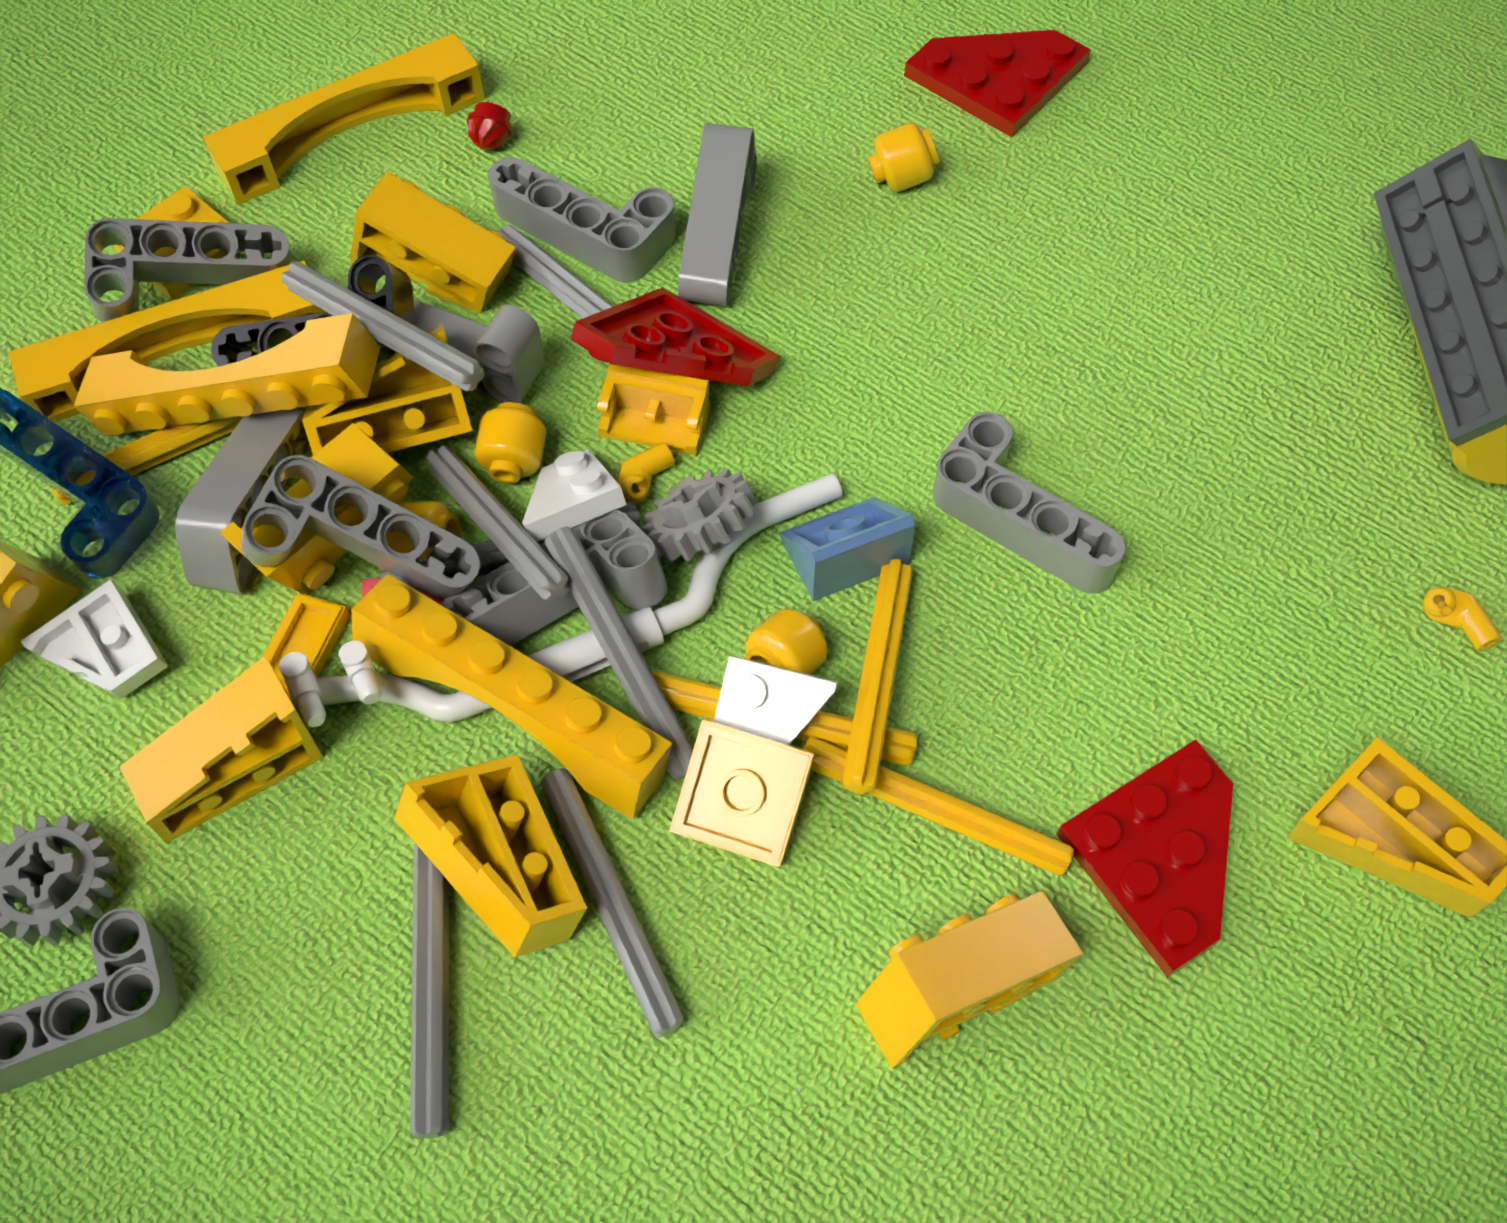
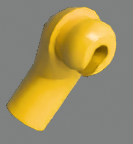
M665 442L626 459L620 466L617 483L621 486L625 500L633 501L635 506L640 505L646 500L652 476L675 465L672 452Z
M1435 587L1426 593L1423 600L1425 614L1433 621L1462 629L1477 652L1488 650L1503 639L1474 595L1446 587Z

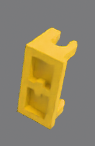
M609 363L607 376L597 405V411L603 412L598 425L599 437L650 447L665 442L671 451L697 456L710 413L709 381Z

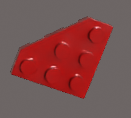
M1056 30L931 38L905 62L904 76L1008 136L1013 137L1088 63L1091 49Z
M664 287L575 321L570 339L587 349L593 358L613 365L743 386H751L774 374L781 357Z
M1196 739L1062 824L1056 834L1063 843L1074 849L1073 857L1167 978L1213 948L1221 936L1233 783Z

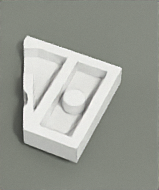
M589 449L583 452L571 451L559 456L555 463L541 468L522 524L524 529L538 542L557 529L566 526L572 528L627 504L621 486Z
M111 579L21 640L23 646L37 656L121 699L168 667L124 591Z
M732 655L728 659L714 721L790 745L826 701L835 693L838 682Z

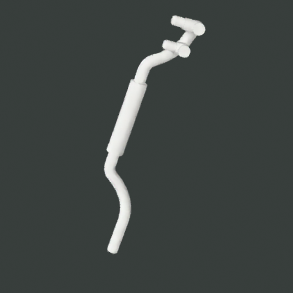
M831 473L753 505L755 515L743 519L747 526L744 530L733 531L729 534L731 542L728 544L721 543L720 548L708 555L702 552L693 572L688 593L684 598L654 611L647 607L622 616L640 652L663 644L664 635L686 627L706 614L712 605L716 585L723 568L730 556L748 538L769 526L842 497V489L837 477ZM592 629L528 655L529 658L570 682L610 666ZM349 641L339 650V657L347 673L344 676L316 677L308 659L301 652L288 653L279 663V670L285 679L293 704L299 709L303 722L309 727H317L324 723L326 712L323 705L362 701L365 704H373L377 701L395 704L416 711L434 721L442 722L466 719L492 708L462 691L454 694H443L417 682L400 677L382 675L373 665L364 643L360 641Z

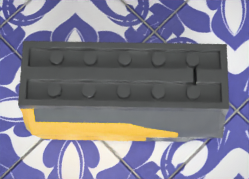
M1469 139L1373 194L1382 220V235L1451 458L1458 471L1469 477L1486 483L1507 484V160L1484 155L1476 144Z

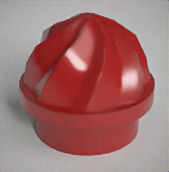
M477 103L474 111L470 112L467 117L468 134L473 143L482 150H497L499 146H503L508 138L511 137L513 130L510 124V112L495 103Z

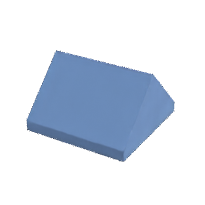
M872 497L779 532L812 601L880 576L881 567L890 564L891 559H901L902 564L909 565L915 522L912 514Z

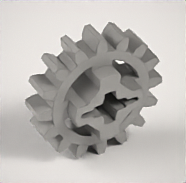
M724 469L717 476H714L712 470H710L700 480H696L694 476L683 479L677 483V487L668 489L670 494L668 498L655 500L653 505L656 510L644 515L643 518L647 524L643 525L641 530L653 541L659 558L665 555L668 562H673L682 554L685 561H690L698 551L702 550L704 554L708 555L720 548L721 543L728 544L731 542L729 534L733 531H742L747 527L743 519L755 515L752 505L757 503L740 472L732 475L729 469Z
M63 814L57 821L56 826L44 815L37 816L35 830L27 832L19 824L14 826L13 833L16 840L10 845L0 842V932L9 939L16 936L24 944L32 947L39 940L40 935L51 945H59L62 930L66 928L80 936L84 933L81 922L82 918L88 914L91 917L100 919L104 914L100 907L96 905L99 897L107 898L115 895L116 890L105 881V878L119 873L118 866L108 857L114 850L101 836L99 837V833L89 823L85 821L78 825L69 815ZM63 846L79 850L82 856L76 857L72 852L64 853ZM21 902L25 907L30 906L33 909V914L19 912L14 903Z

